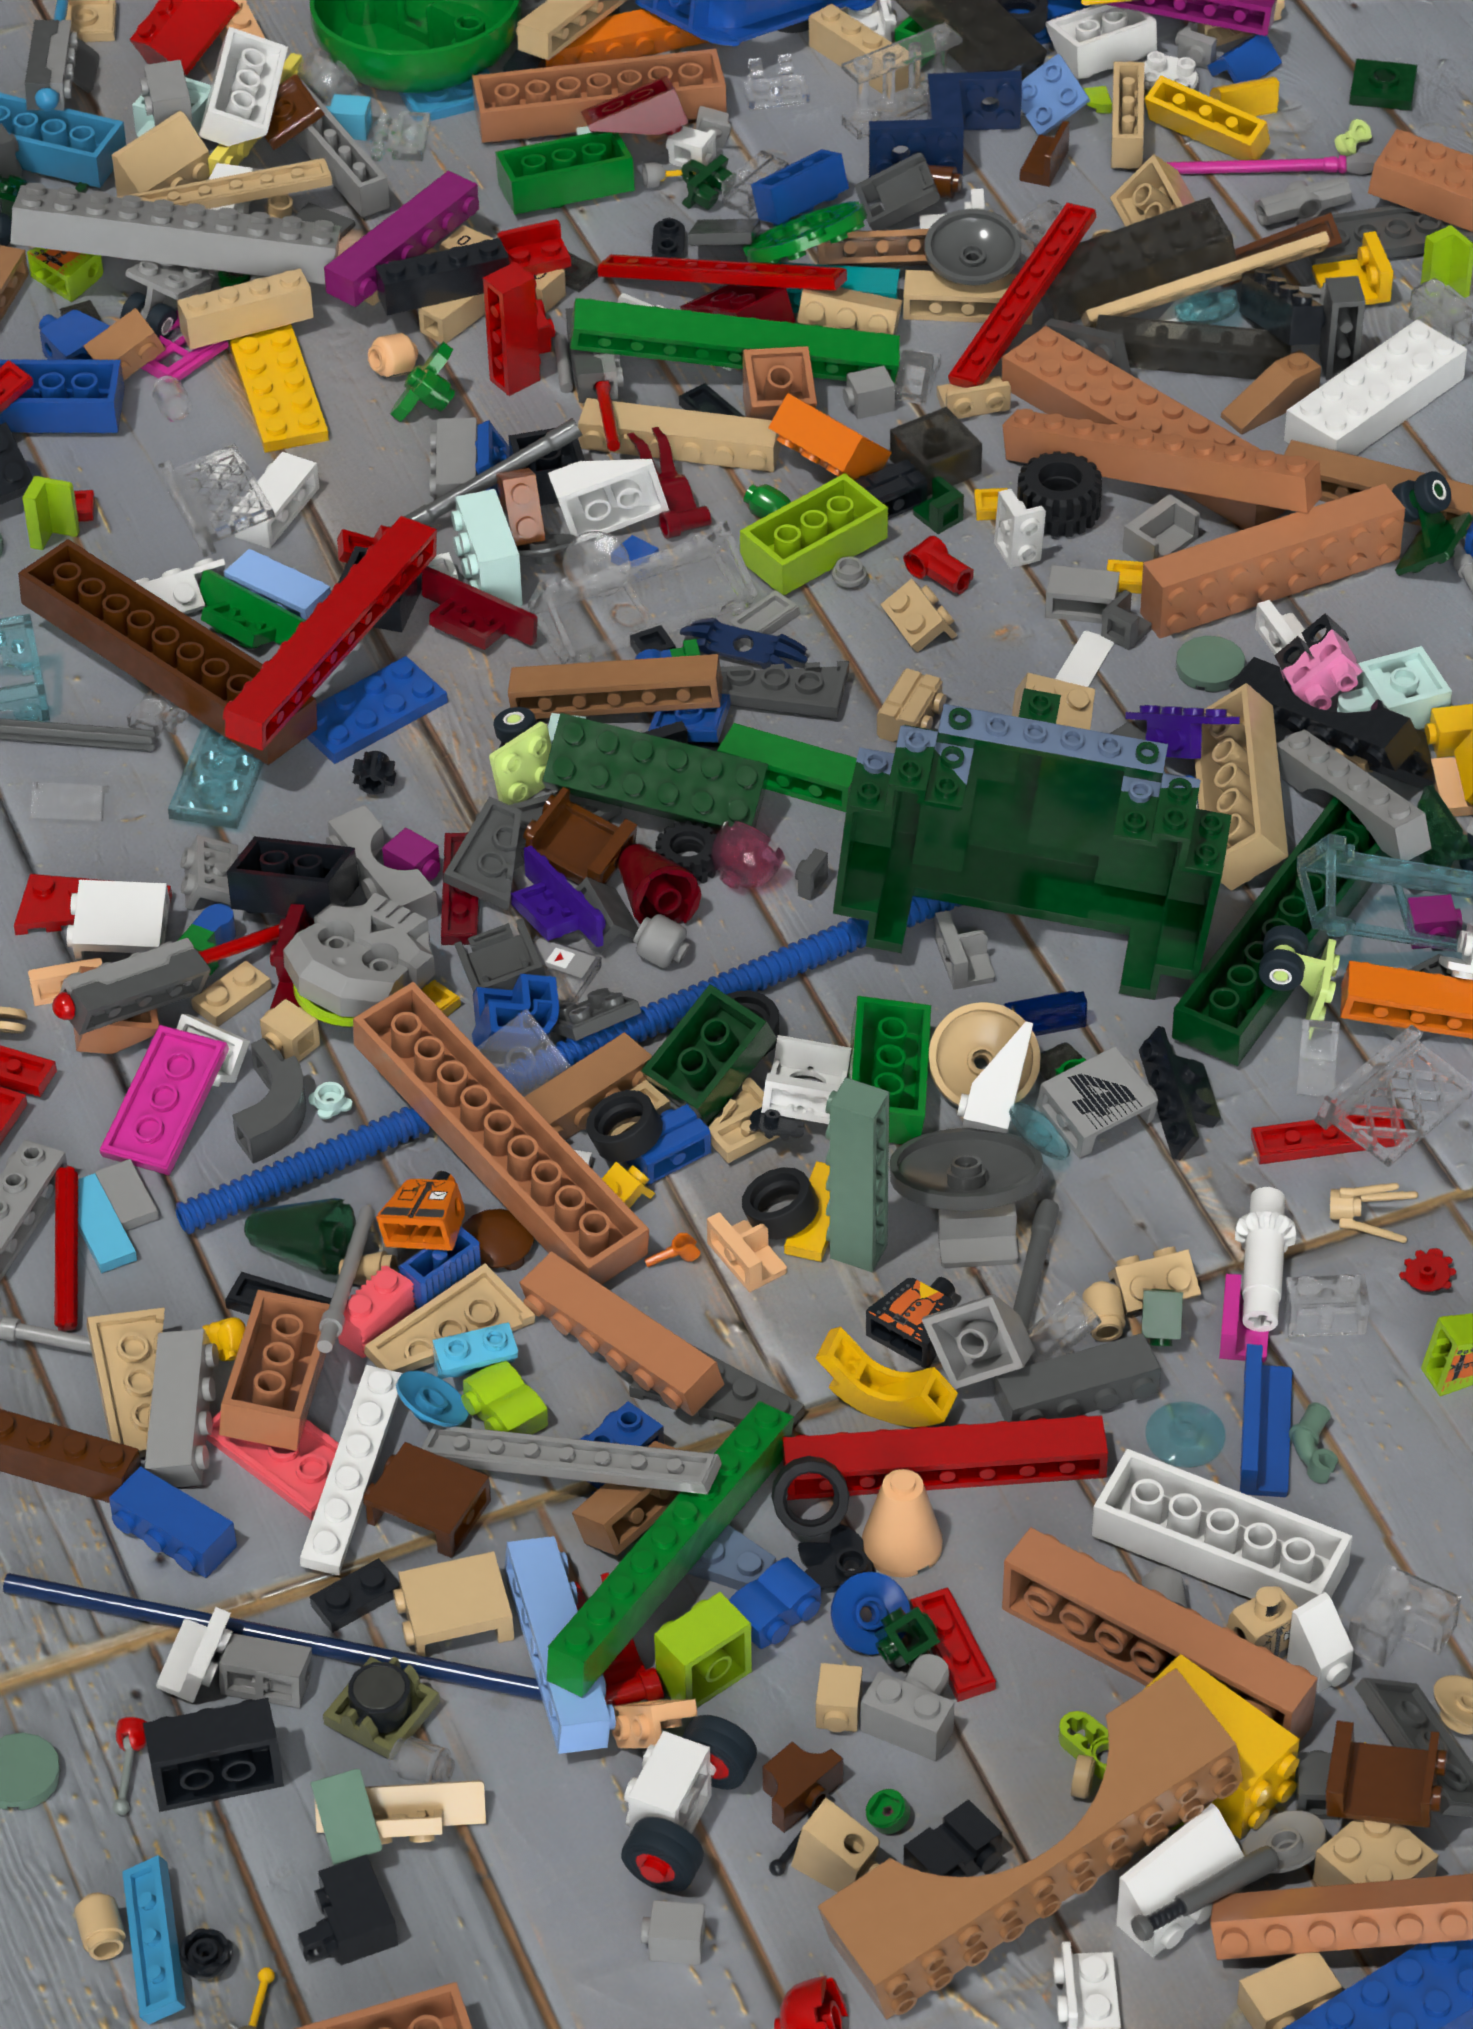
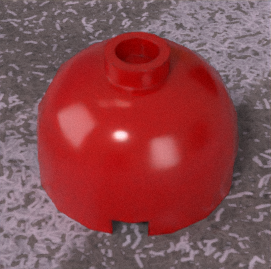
M826 1975L808 1979L793 1986L786 1993L781 2003L780 2017L775 2018L774 2029H843L842 2017H847L848 2013L836 1981L832 1977L827 1978Z

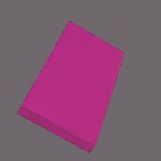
M159 1025L99 1149L102 1157L119 1162L131 1159L134 1166L170 1176L229 1051L227 1043Z

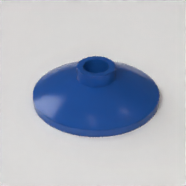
M863 1572L848 1578L837 1589L831 1604V1621L837 1636L848 1648L857 1653L876 1655L879 1654L875 1645L878 1639L874 1633L884 1628L880 1620L900 1607L907 1613L910 1611V1605L905 1592L892 1578L877 1572ZM863 1607H867L871 1611L869 1622L863 1621L860 1616V1611ZM903 1633L897 1634L901 1640L905 1636Z

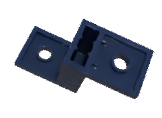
M1021 71L928 73L926 120L869 121V177L916 153H922L928 165L956 167L957 173L962 174L963 177L964 130L1020 129ZM987 97L997 99V102L990 105L984 104L982 101ZM897 146H905L908 148V150L903 153H896L893 151V149Z

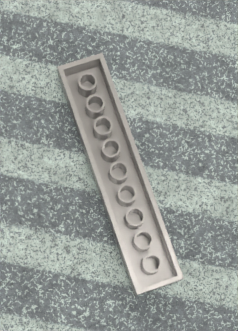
M29 183L21 185L12 207L10 244L265 277L281 274L285 271L301 269L308 282L325 284L324 267L338 257L341 226L334 225L327 220H317L314 223L302 221L301 218L296 216L275 218L270 217L269 214L264 212L244 214L238 213L237 210L232 208L213 210L206 209L201 204L182 206L174 205L172 201L164 199L150 202L143 201L140 197L133 195L119 198L112 197L102 191H94L88 194L80 193L71 187H61L57 190L45 188L44 185L39 183Z

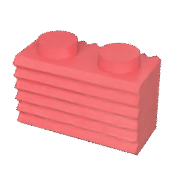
M381 1266L382 1270L376 1271V1275H372L371 1280H366V1285H361V1289L356 1290V1294L351 1295V1299H348L343 1314L345 1324L342 1333L338 1336L339 1344L362 1358L366 1357L364 1354L366 1344L416 1310L414 1307L415 1298L413 1297L415 1295L413 1293L414 1288L412 1287L414 1284L410 1279L388 1266Z

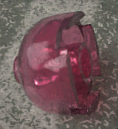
M726 821L714 840L711 858L715 869L720 874V880L725 885L733 889H738L739 886L750 889L762 887L772 880L785 860L784 853L780 847L774 852L768 846L771 839L754 827L735 821L734 825L730 827L729 821Z

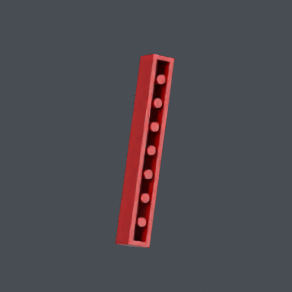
M1079 1415L1070 1418H1038L1027 1421H998L995 1423L957 1424L955 1426L941 1427L921 1426L912 1429H880L869 1432H839L826 1435L783 1437L784 1466L793 1459L805 1456L823 1458L834 1464L844 1476L849 1496L878 1494L884 1478L890 1472L899 1469H907L917 1473L921 1477L926 1491L1107 1478L1108 1449L1102 1415ZM816 1473L799 1475L791 1482L787 1489V1500L834 1497L833 1487L827 1478Z

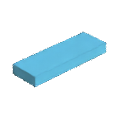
M96 1174L78 1179V1229L100 1272L104 1273L137 1261L136 1251Z

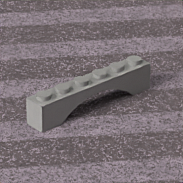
M1307 730L1295 732L1277 743L1278 760L1284 781L1301 793L1308 789L1316 788L1338 798L1360 819L1380 849L1396 861L1403 864L1432 849L1425 812Z

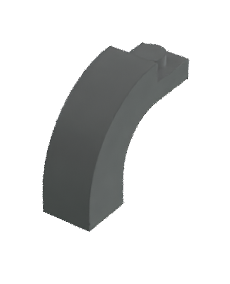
M264 1038L251 1043L254 1070L270 1091L257 1104L232 1115L235 1140L253 1164L284 1148L300 1130L306 1114L304 1079L297 1058L294 1055L284 1060L278 1049L273 1050Z

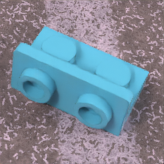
M509 1322L433 1340L434 1367L437 1377L444 1379L448 1377H461L469 1372L482 1370L491 1364L503 1361L508 1363L514 1362V1359L518 1357V1348Z

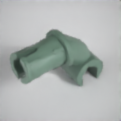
M1311 1403L1308 1405L1299 1423L1294 1424L1290 1428L1289 1437L1299 1458L1307 1466L1309 1478L1317 1483H1327L1330 1473H1333L1338 1458L1331 1450L1318 1449L1317 1446L1319 1444V1435L1324 1426L1329 1422L1331 1413L1323 1404Z

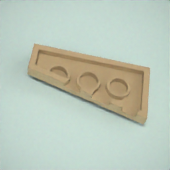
M483 1264L366 1344L364 1354L378 1368L400 1373L413 1371L434 1363L433 1340L508 1322L513 1332L534 1324L535 1314L486 1264Z
M165 1307L87 1317L86 1323L109 1440L138 1448L140 1458L146 1457L158 1333L163 1332Z

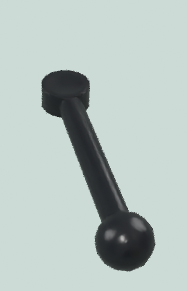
M812 1810L809 1811V1813H808V1820H809V1818L813 1815V1813H814L815 1811H812ZM801 1831L780 1858L770 1862L769 1870L771 1874L780 1876L785 1872V1864L796 1851Z

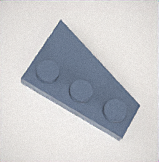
M727 1525L687 1574L739 1590L746 1584L757 1580L764 1571L776 1563V1557L730 1525Z

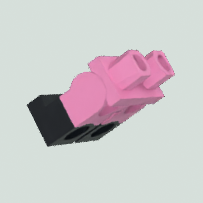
M1324 613L1302 632L1305 642L1297 636L1274 656L1291 685L1293 693L1305 703L1327 710L1331 707V698L1340 690L1342 692H1349L1358 685L1357 676L1363 671L1360 665L1356 663V657L1347 643L1349 638L1346 631ZM1326 628L1324 636L1317 641L1314 638L1316 633ZM1299 650L1297 659L1290 663L1288 661L1289 656Z

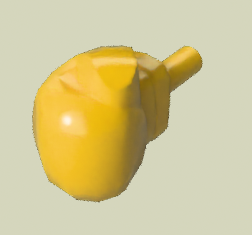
M231 1317L203 1325L202 1329L205 1330L211 1343L217 1345L219 1359L221 1361L235 1360L246 1328L245 1323L240 1318Z

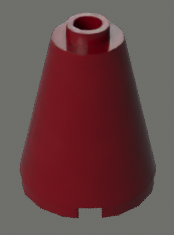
M634 844L622 851L618 858V869L635 919L641 924L646 917L652 919L655 915L661 914L676 923L681 921L687 923L697 911L702 895L695 876L686 868L644 845Z

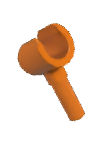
M682 1232L674 1237L672 1246L644 1258L646 1266L650 1267L679 1255L684 1261L692 1262L700 1256L701 1252L695 1246L697 1241L691 1235Z

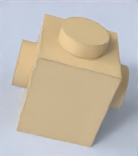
M287 999L283 1000L275 1008L268 1010L260 1019L262 1038L267 1041L273 1050L278 1049L284 1059L295 1055L298 1062H300L320 1046L318 1020L303 1010L302 1007H297Z

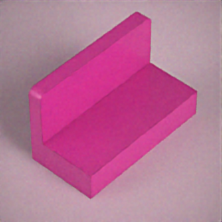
M1226 1273L1219 1359L1245 1361L1247 1344L1263 1345L1262 1362H1266L1269 1331H1252L1244 1326L1242 1321L1244 1300L1242 1295H1240L1242 1275Z

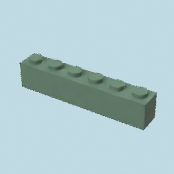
M845 1077L838 1091L833 1090L830 1093L826 1103V1113L830 1114V1122L826 1130V1139L830 1140V1148L826 1156V1165L830 1166V1174L826 1182V1190L830 1192V1199L826 1208V1216L830 1217L826 1241L830 1242L831 1259L873 1272L888 1246L889 1091Z

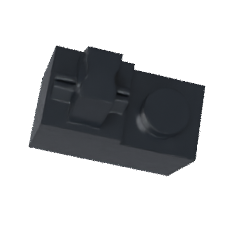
M367 1854L318 1871L320 1889L314 1890V1895L319 1911L322 1915L325 1914V1918L316 1922L315 1927L298 1934L299 1946L305 1961L329 1956V1958L338 1957L342 1966L398 1946L395 1920Z

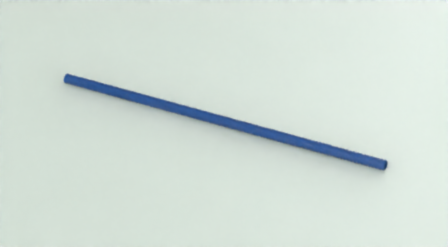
M913 896L907 927L911 928L916 923L921 924L925 921V918L930 920L935 917V913L945 910L951 911L955 906L960 907L962 905ZM851 917L847 920V923L842 921L837 924V927L832 925L827 931L820 930L817 935H809L808 939H799L798 944L792 942L788 945V948L782 946L778 949V952L771 951L768 953V957L761 955L758 961L752 959L748 962V965L742 963L738 966V969L733 967L728 970V974L721 972L718 974V978L712 976L708 979V982L702 980L698 983V986L690 985L688 991L681 989L678 991V995L671 993L668 995V999L662 997L657 1003L650 1002L647 1008L641 1006L642 1013L575 1041L567 1038L566 1042L558 1041L556 1047L549 1045L545 1048V1051L542 1049L537 1050L535 1056L527 1054L525 1060L518 1058L514 1064L509 1062L504 1065V1069L502 1067H497L496 1069L522 1094L524 1088L531 1090L534 1084L537 1086L543 1085L544 1080L550 1081L555 1075L557 1076L624 1032L634 1041L644 1042L647 1036L653 1038L657 1035V1032L660 1034L665 1033L667 1027L674 1029L709 984L725 994L735 991L757 992L758 989L763 991L767 989L768 985L773 987L778 981H786L787 977L794 978L797 976V973H805L807 968L813 970L817 967V964L822 966L827 963V960L834 961L837 955L843 957L847 954V951L853 953L857 950V947L862 949L866 945L869 921ZM411 1106L410 1109L402 1107L400 1113L393 1111L389 1114V1117L383 1115L379 1118V1122L372 1120L368 1123V1126L360 1125L358 1131L350 1129L346 1136L341 1133L337 1135L336 1140L329 1138L326 1140L325 1145L321 1142L317 1143L315 1149L308 1147L305 1149V1153L298 1151L294 1154V1158L287 1156L283 1159L282 1163L278 1160L275 1161L273 1167L265 1165L261 1172L256 1169L251 1172V1176L247 1174L242 1175L240 1181L232 1179L230 1185L223 1183L220 1184L218 1190L211 1188L207 1195L202 1192L198 1194L197 1199L193 1197L188 1198L185 1204L180 1201L176 1204L175 1208L177 1219L182 1229L191 1235L195 1232V1228L202 1230L205 1229L207 1223L212 1226L216 1224L217 1219L224 1221L227 1219L228 1214L235 1216L240 1209L243 1212L247 1211L249 1205L256 1207L259 1206L261 1200L265 1203L270 1201V1196L278 1198L281 1196L282 1191L289 1193L292 1191V1187L301 1188L303 1182L310 1184L313 1182V1178L322 1179L324 1173L332 1175L336 1168L339 1171L343 1170L345 1164L353 1166L357 1159L362 1162L366 1160L367 1155L370 1157L376 1156L378 1150L383 1153L388 1150V1146L391 1148L397 1147L399 1141L404 1144L409 1141V1137L416 1139L419 1137V1133L428 1134L431 1127Z

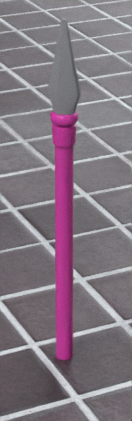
M1358 152L1347 157L1340 155L1338 158L1337 156L1319 159L1166 163L1177 169L1180 174L1301 171L1337 173L1338 171L1341 174L1350 172L1360 176L1373 172L1374 163L1379 156Z

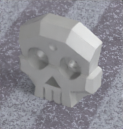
M376 892L363 905L344 907L331 903L314 917L313 925L298 932L283 950L284 967L299 995L341 1017H356L412 982L422 989L435 975L428 919L415 912L411 913V910L403 906L400 908V904L392 900L388 902V898Z

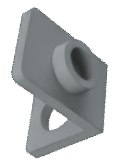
M703 106L699 107L695 129L707 133L710 129L716 131V147L724 148L732 125L728 123V113Z

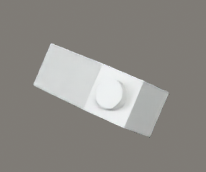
M1025 1022L973 1081L969 1095H961L957 1116L964 1117L962 1128L1008 1133L1033 1023Z

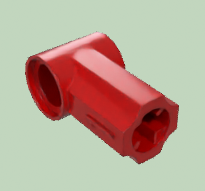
M929 536L904 554L903 559L906 569L914 577L922 579L925 576H929L959 595L967 590L969 583L973 579L974 570L948 554L947 547L936 536Z

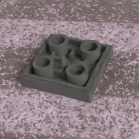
M601 988L587 994L588 1000L578 1004L576 1002H567L559 1005L558 1020L551 1032L577 1041L642 1012L637 1000L623 996L620 992L614 993L609 991L608 988Z

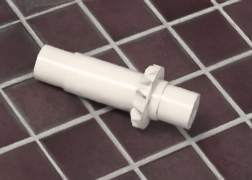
M1261 1187L1254 1190L1250 1196L1249 1213L1242 1216L1235 1224V1240L1241 1242L1242 1249H1245L1242 1321L1245 1327L1258 1332L1273 1330L1278 1324L1279 1302L1282 1296L1284 1252L1287 1251L1288 1246L1295 1245L1297 1235L1296 1225L1290 1218L1284 1215L1285 1195L1280 1190L1272 1187Z

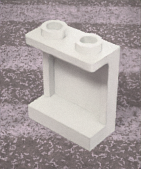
M79 880L78 893H72L70 909L71 915H75L74 925H68L67 947L73 948L75 960H83L84 951L143 953L158 948L165 943L170 905L167 883Z

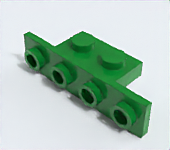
M210 569L204 570L202 573L199 590L207 607H204L202 610L201 621L213 626L214 631L227 634L239 640V644L244 647L257 648L260 645L273 641L281 645L284 641L290 639L302 621H306Z

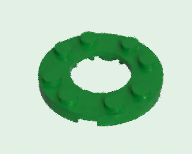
M859 201L840 203L799 216L800 218L785 224L777 225L756 236L751 245H744L743 250L747 261L751 263L776 264L781 261L782 257L786 256L789 261L805 256L807 254L806 250L827 241H830L831 244L842 241L849 237L847 233L859 230L865 226L863 221L867 218V213L863 203L860 204Z

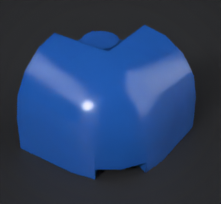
M520 973L513 990L476 987L473 993L476 1025L472 1032L474 1046L478 1050L520 1053L532 1051L543 1043L553 1030L559 1015L556 977Z

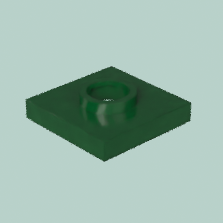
M1356 58L1349 104L1411 110L1418 65Z

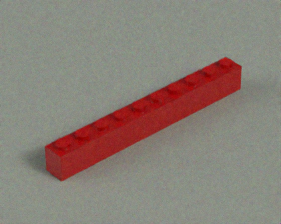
M400 516L391 527L388 526L378 542L368 548L365 556L358 564L352 565L348 575L340 583L334 585L329 596L323 602H319L316 605L314 612L305 622L302 621L298 625L296 632L288 641H284L280 645L278 652L270 661L264 662L260 672L251 681L249 680L245 683L241 693L233 701L231 700L226 704L223 711L225 737L263 751L436 557L437 529Z

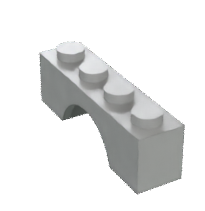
M366 805L328 821L329 837L326 838L327 844L355 847L358 881L367 899L376 892L388 898V902L392 900L400 904V908L403 906L411 910V913L415 912L428 920L438 916L436 890L418 869L396 870L388 868L377 861L383 853V826Z

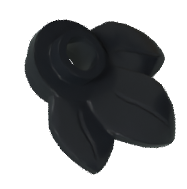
M841 1523L831 1531L829 1543L801 1542L798 1544L800 1560L808 1568L804 1572L818 1583L821 1589L835 1587L856 1574L872 1572L871 1561L863 1552V1539L853 1529Z

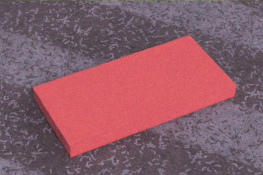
M221 1411L212 1417V1433L207 1435L206 1440L310 1520H313L339 1443L308 1419H306L298 1449L294 1451L219 1435Z

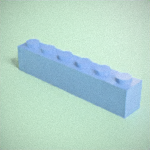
M555 1536L507 1542L504 1571L558 1754L608 1748L609 1732L615 1729L616 1719L612 1704L606 1705L604 1699L606 1697V1685L603 1674L583 1697L546 1681L548 1645L578 1612L576 1607L578 1603L576 1585L574 1582H569L567 1578L568 1560L566 1553L559 1552Z

